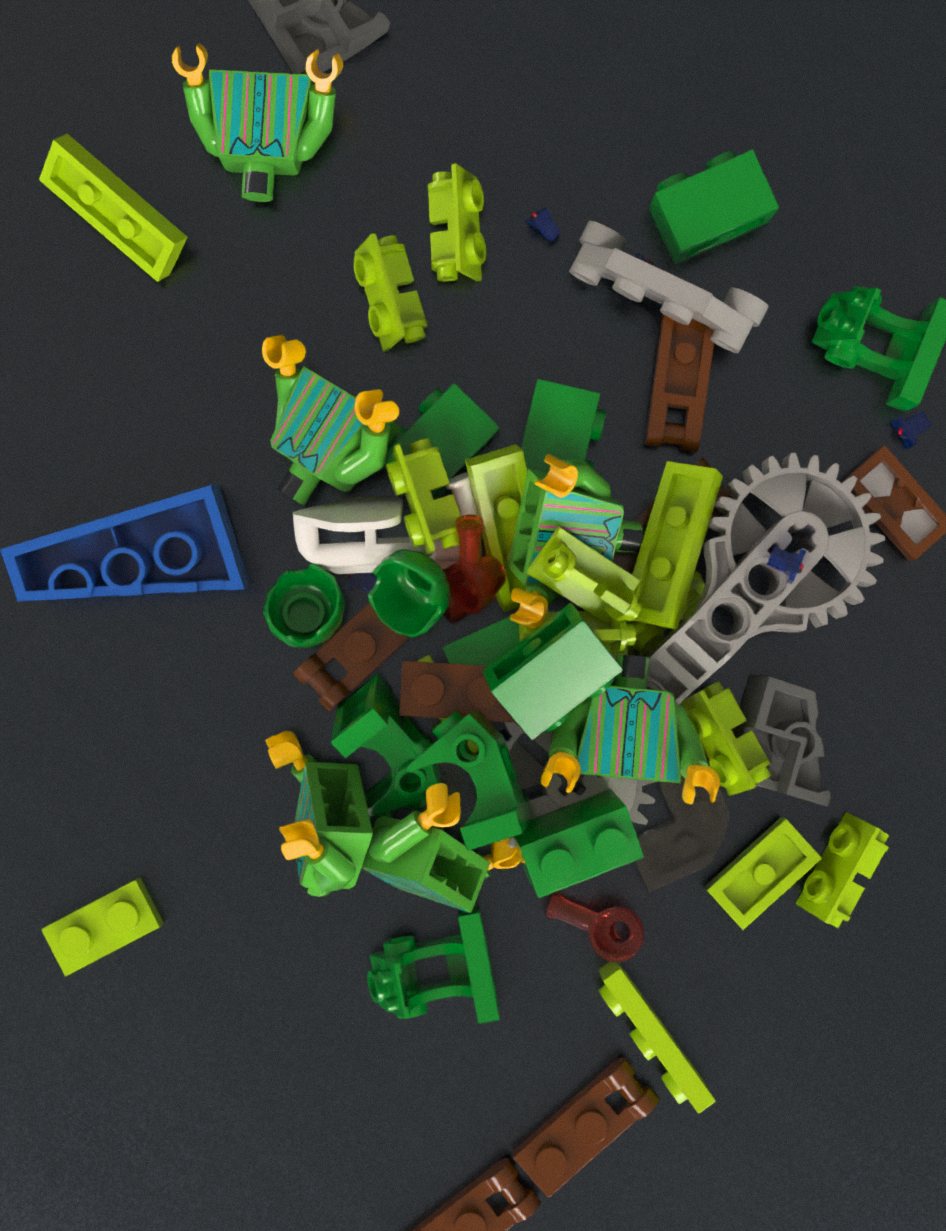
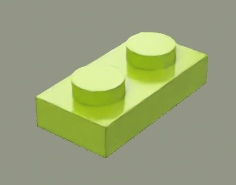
M781 816L704 888L738 926L744 930L822 858L792 824Z
M139 877L56 920L41 930L66 977L160 928L164 922L143 881Z

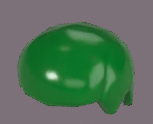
M408 549L397 550L385 557L381 564L377 565L373 570V574L377 575V581L368 595L370 605L379 619L395 633L411 638L422 635L431 629L447 611L450 602V584L447 581V575L436 561L423 552Z
M310 564L308 568L285 570L280 575L276 584L266 594L263 614L271 633L289 646L308 648L325 643L341 627L345 600L335 576L319 565Z

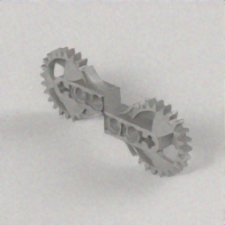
M791 453L783 459L782 467H780L774 456H771L762 462V473L754 465H751L742 472L745 483L734 478L726 485L732 498L721 496L714 505L718 511L724 514V517H714L710 519L708 528L720 533L719 537L703 543L707 570L702 596L694 609L678 625V629L672 630L645 656L649 658L647 690L673 692L674 702L680 704L725 664L749 638L759 633L770 631L788 633L805 631L808 618L815 628L828 624L827 612L835 619L848 615L844 601L855 605L865 600L857 586L868 587L876 583L877 580L866 571V567H873L883 563L884 559L870 552L871 546L884 541L885 536L871 533L869 525L881 518L880 513L865 514L862 509L872 497L871 494L866 493L855 497L851 493L858 478L852 476L840 483L836 480L839 464L834 463L823 472H820L818 456L813 455L800 468L796 453ZM750 492L769 505L783 518L765 529L748 511L742 501ZM852 521L854 529L831 536L828 535L827 528ZM796 533L800 537L796 545L798 551L785 556L782 560L775 555L783 552L791 543V534ZM743 554L735 563L733 556ZM823 556L832 563L846 580V583L839 591L833 589L810 571ZM787 558L801 562L804 565L800 574L783 568L784 565H788L797 570L801 569L800 566L786 561ZM752 568L763 571L768 577L769 587L765 595L756 593L749 585L748 576ZM716 607L724 608L732 615L734 623L729 635L719 633L712 624V613ZM513 722L502 723L510 736L505 742L521 790L539 784L543 794L541 797L529 800L534 818L612 789L627 806L631 821L638 824H647L648 820L637 809L639 804L655 803V799L643 793L642 786L657 781L580 774L576 785L579 787L577 792L567 793L565 790L560 793L558 788L561 786L562 781L557 776L558 773H553L548 787L541 784L540 778L548 761L542 766L516 741L521 734L526 732ZM543 731L533 740L549 754L552 731ZM510 837L507 844L513 848L516 845L513 837Z

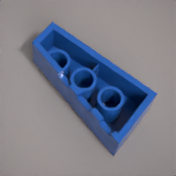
M219 484L202 487L0 549L18 602L90 598L96 596L242 590L251 584Z

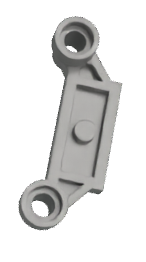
M588 221L579 239L582 247L569 270L570 274L593 286L598 285L601 277L615 282L612 288L633 301L641 302L644 296L662 304L660 312L679 323L689 325L691 320L694 319L714 330L710 340L733 353H739L751 328L759 327L769 308L760 298L734 287L729 289L722 302L715 298L712 293L621 251L626 239L613 229L595 221Z

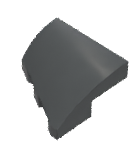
M248 0L293 74L308 75L306 72L307 58L317 49H319L318 68L325 72L332 68V59L336 53L345 61L388 32L390 22L386 15L379 11L373 17L350 0Z
M750 674L740 707L747 721L736 726L733 734L735 738H738L752 730L771 763L767 766L771 776L757 783L756 786L828 807L831 798L830 790L822 788L818 760L819 757H824L822 738L818 735L815 727L816 719L819 715L815 691L770 676Z

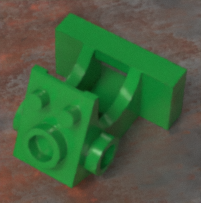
M856 286L848 292L831 294L830 299L819 312L818 328L812 340L814 344L826 350L825 359L845 368H854L855 365H858L894 380L895 382L885 404L905 413L919 405L946 341V299L939 297L924 309L920 321L895 315L880 307L883 298L880 295L881 289L878 288L868 289ZM864 324L891 334L883 355L868 349L860 343L865 332L863 330Z
M376 673L338 704L331 743L344 758H347L360 747L375 750L385 758L391 770L382 780L366 791L364 795L369 817L378 815L379 818L381 816L391 818V810L401 807L405 810H414L427 805L426 790L430 786L440 783V772L437 763L408 772L407 766L417 758L411 748L427 737L408 716H399L400 707L391 698V687L379 673Z
M458 710L455 711L432 731L438 738L433 745L425 738L411 748L417 758L407 766L408 772L435 763L448 762L458 765L468 772L475 784L477 801L474 811L460 828L467 851L522 834L535 817L528 796H523L504 736L478 710L469 713L466 717H463ZM468 740H472L478 745L479 754H475L469 749Z
M479 904L474 905L472 913L458 909V920L461 930L459 935L415 943L414 936H403L383 942L384 951L370 954L372 970L367 973V983L373 1001L379 1003V1007L385 1009L386 1012L395 1014L398 1019H407L427 1013V1002L455 996L473 997L478 1024L500 1020L498 1000ZM445 954L450 979L420 985L415 961Z

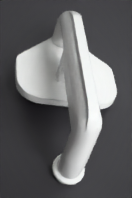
M468 472L449 479L450 484L445 486L447 489H451L466 531L462 533L465 543L444 550L441 540L433 543L435 551L429 557L436 561L442 569L468 567L480 555V524ZM398 497L344 498L293 512L294 534L299 552L307 561L335 574L371 573L377 565L381 564L385 557L400 549L414 550L425 554L423 546L414 548L409 537L378 538L377 529L390 528L401 523L403 500ZM318 528L344 532L365 531V542L320 544Z

